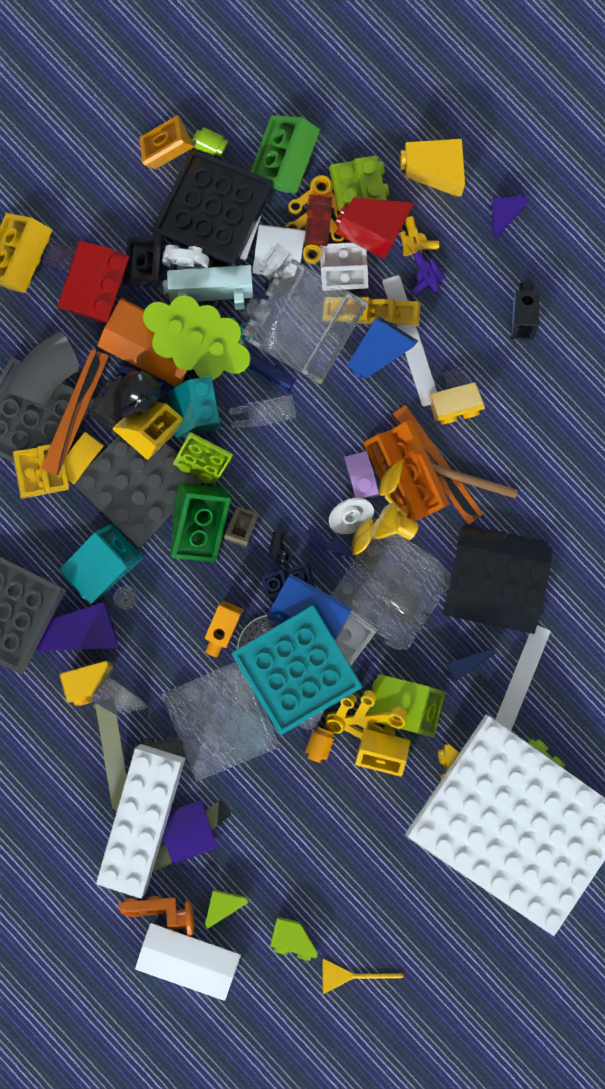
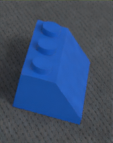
M290 574L267 618L278 626L314 604L334 639L337 640L352 608Z

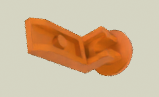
M161 896L148 897V900L138 901L137 898H128L124 902L118 903L120 912L129 917L167 914L169 930L187 929L188 936H192L194 933V913L190 901H185V909L180 910L177 909L176 898L162 899Z

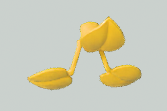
M404 460L395 463L383 475L378 492L381 496L385 495L386 500L390 504L383 509L374 525L373 519L368 518L358 526L352 539L351 555L355 556L365 550L372 537L379 539L397 533L411 540L418 530V523L407 518V513L402 511L390 496L399 483Z

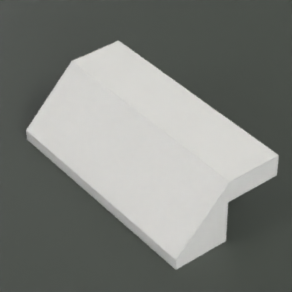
M150 923L135 969L225 1001L241 955Z

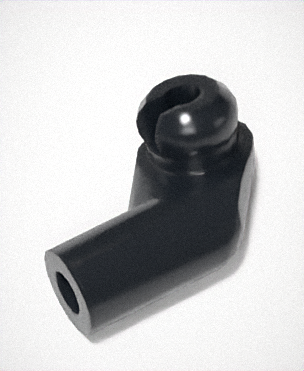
M273 532L269 554L277 564L287 565L291 562V555L282 547L284 534Z

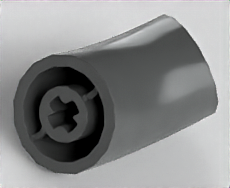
M59 331L46 338L27 354L11 376L5 392L47 407L50 398L59 385L69 376L79 371L77 357L66 336Z

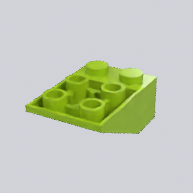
M189 432L173 464L181 471L197 476L202 482L215 485L233 454Z

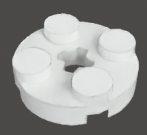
M166 245L165 251H163L162 263L170 267L171 263L176 264L178 270L208 268L209 257L202 254V248L190 246L188 249H180L175 245Z

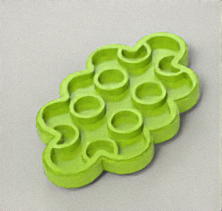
M182 295L175 298L170 305L162 302H153L144 310L143 321L146 327L155 333L152 340L154 351L164 358L173 357L174 363L179 369L185 371L194 369L200 378L211 376L212 380H214L224 370L237 374L245 371L249 366L251 360L250 353L245 346L239 343L242 335L241 327L234 319L221 318L219 311L215 307L210 305L199 306L193 297Z

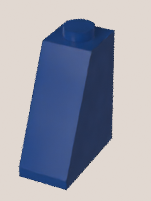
M378 316L347 366L351 368L350 372L355 376L368 378L413 348L418 340Z

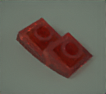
M309 194L307 220L305 223V244L328 245L332 197Z

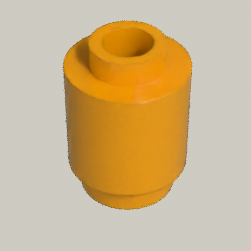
M316 726L315 732L312 731L305 750V753L309 754L307 759L321 763L322 759L327 761L334 739H332L334 733Z

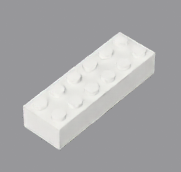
M143 744L135 748L97 879V885L141 899L145 895L185 762L184 757Z

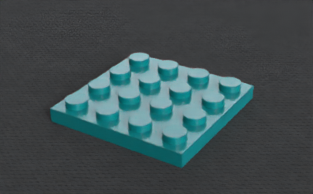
M314 604L231 653L280 736L363 687Z

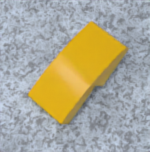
M84 432L72 447L64 461L67 479L73 485L104 447L102 443L87 432Z

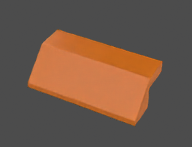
M121 298L104 327L97 346L175 387L182 384L188 370L179 369L175 365L173 357L164 358L154 351L152 340L155 333L149 330L143 321L144 309Z
M412 420L406 421L390 431L380 433L363 442L380 481L391 466L401 460L405 461L403 462L399 483L390 496L401 510L407 513V518L415 522L450 505Z

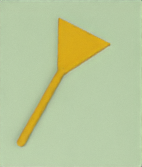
M323 959V994L352 979L403 978L402 973L354 974Z

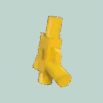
M407 217L405 222L408 236H406V231L400 232L403 256L411 255L419 250L421 252L422 250H439V240L427 241L424 234L418 233L414 217Z

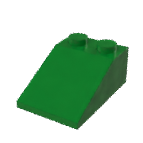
M179 482L174 503L171 558L216 562L231 497L224 487Z

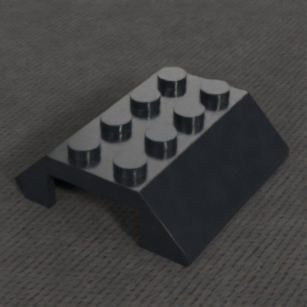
M466 525L465 529H460L443 615L535 634L543 607L551 566L552 547H548V541L532 538L531 543H528V537L509 534L508 538H504V532L486 529L484 534L481 533L482 528Z

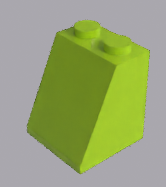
M378 674L372 686V691L377 695V700L366 714L390 712L391 709L397 706L403 707L407 711L408 719L405 726L399 729L434 738L446 692ZM381 722V723H379V724L391 726V725L388 724V722Z

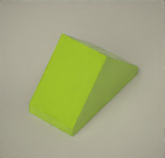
M213 890L205 923L206 927L210 928L249 902L247 897Z

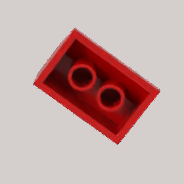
M79 241L57 307L97 323L108 322L129 256L107 247Z

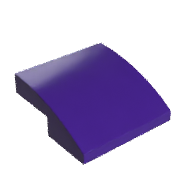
M201 800L170 811L163 838L173 864L217 849V844Z

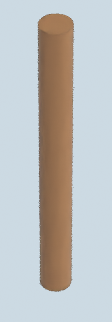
M431 463L437 475L511 498H516L517 489Z

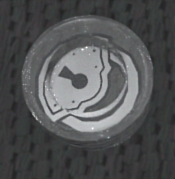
M123 586L116 590L114 602L119 608L129 610L137 604L138 595L133 588Z

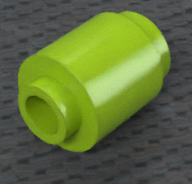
M205 127L201 131L197 130L192 140L195 143V149L212 157L217 156L219 158L222 157L228 141L223 139L224 136Z

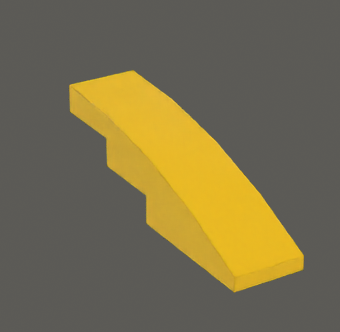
M324 297L322 320L373 324L374 320L380 316L395 326H419L421 303L418 301H395L394 299H370L369 297Z

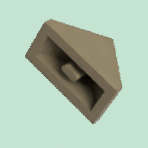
M237 506L226 531L225 541L248 548L259 513Z

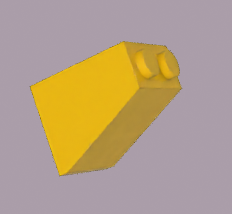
M462 139L406 142L404 150H401L400 170L405 171V177L454 196H462L465 187Z

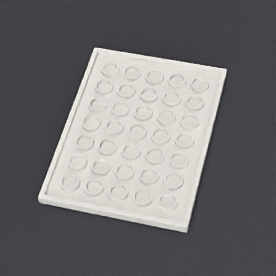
M485 715L405 836L555 936L605 861V798L490 716Z

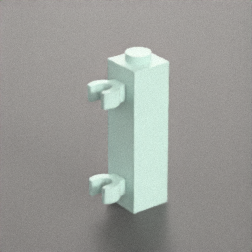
M251 265L168 270L167 280H163L164 294H169L170 303L182 295L191 296L196 301L234 299L235 310L244 309V298L253 297Z

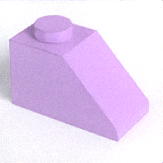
M367 451L345 456L344 459L354 498L370 499L378 497L379 492Z

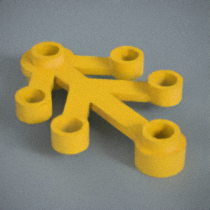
M324 175L313 178L310 190L289 203V211L297 215L301 213L302 206L315 198V204L312 209L296 221L289 222L286 225V228L295 226L297 229H301L312 221L309 245L303 250V258L309 264H315L321 258V249L318 246L321 221L331 233L333 242L342 243L345 239L343 237L341 239L334 237L338 226L323 208L324 200H326L335 210V218H338L336 199L332 193L333 184L331 179ZM319 184H324L326 186V189L324 191H319L317 189V186ZM297 203L300 205V208L293 210L291 206ZM313 251L317 256L311 259L308 257L309 252Z
M367 690L361 698V704L355 715L346 716L348 710L353 708L357 701L356 696L351 694L342 699L338 711L328 713L325 720L329 731L339 734L345 730L361 740L364 729L395 736L396 731L394 728H403L408 715L406 709L400 706L391 709L390 712L366 714L377 700V695L373 691ZM388 722L391 726H384L382 728L374 723ZM354 725H359L363 727V730L357 728Z

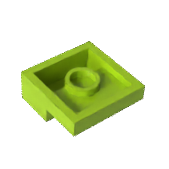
M378 156L356 158L351 162L331 164L329 166L338 212L342 210L345 203L350 205L353 197L387 200L386 197H389V187L387 183L383 184L382 175H384L385 171L382 161H378Z

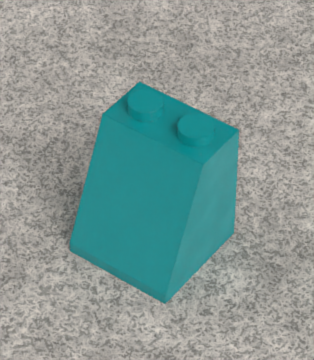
M211 376L187 380L168 392L170 407L184 418L175 433L176 438L185 437L189 432L196 435L222 430Z
M112 523L95 532L59 570L63 573L65 580L79 590L81 597L92 604L105 595L144 556Z

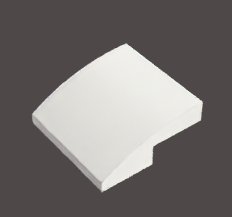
M259 224L253 273L299 279L305 230Z
M354 243L320 244L322 291L368 289L366 249Z

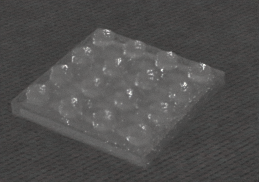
M236 662L161 694L196 781L280 748L265 709Z

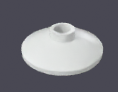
M364 498L347 499L331 511L329 525L333 531L339 534L355 533L358 526L364 520L373 518L374 508Z

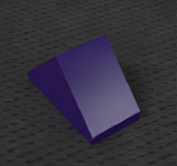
M528 198L492 199V236L495 239L526 207L529 201Z

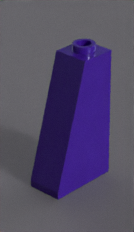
M103 602L51 619L35 652L114 650L120 648L106 603Z

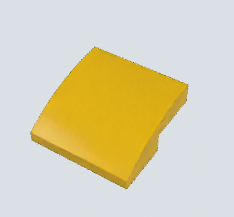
M50 445L13 451L20 499L69 490L65 463H63L59 475L41 469Z

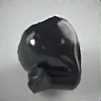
M143 371L128 373L123 378L119 391L120 414L124 418H128L138 412L149 414V409L161 397V386L149 374Z

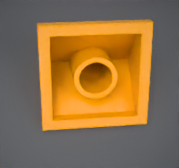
M178 115L139 137L142 163L153 169L163 166L194 147Z

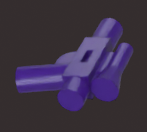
M420 250L413 253L412 255L420 271L416 275L418 282L410 291L417 296L428 285L432 292L440 289L441 287L438 282L446 278V276L439 269L434 258L432 257L428 260L430 263L428 265Z

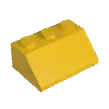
M10 213L5 214L0 226L1 286L22 293L26 292L31 284L33 273L40 263V257L44 248L49 242L52 229L31 217Z
M105 661L60 674L67 702L74 703V706L92 703V698L99 695L114 668L113 663Z

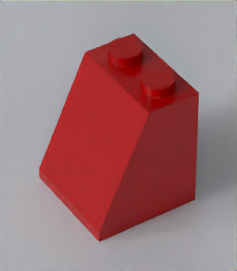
M353 197L350 205L344 204L335 222L338 225L335 233L385 259L413 204L409 202Z

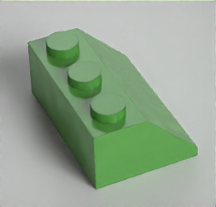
M271 115L250 172L272 180L275 183L273 189L277 191L297 193L320 129L302 117Z

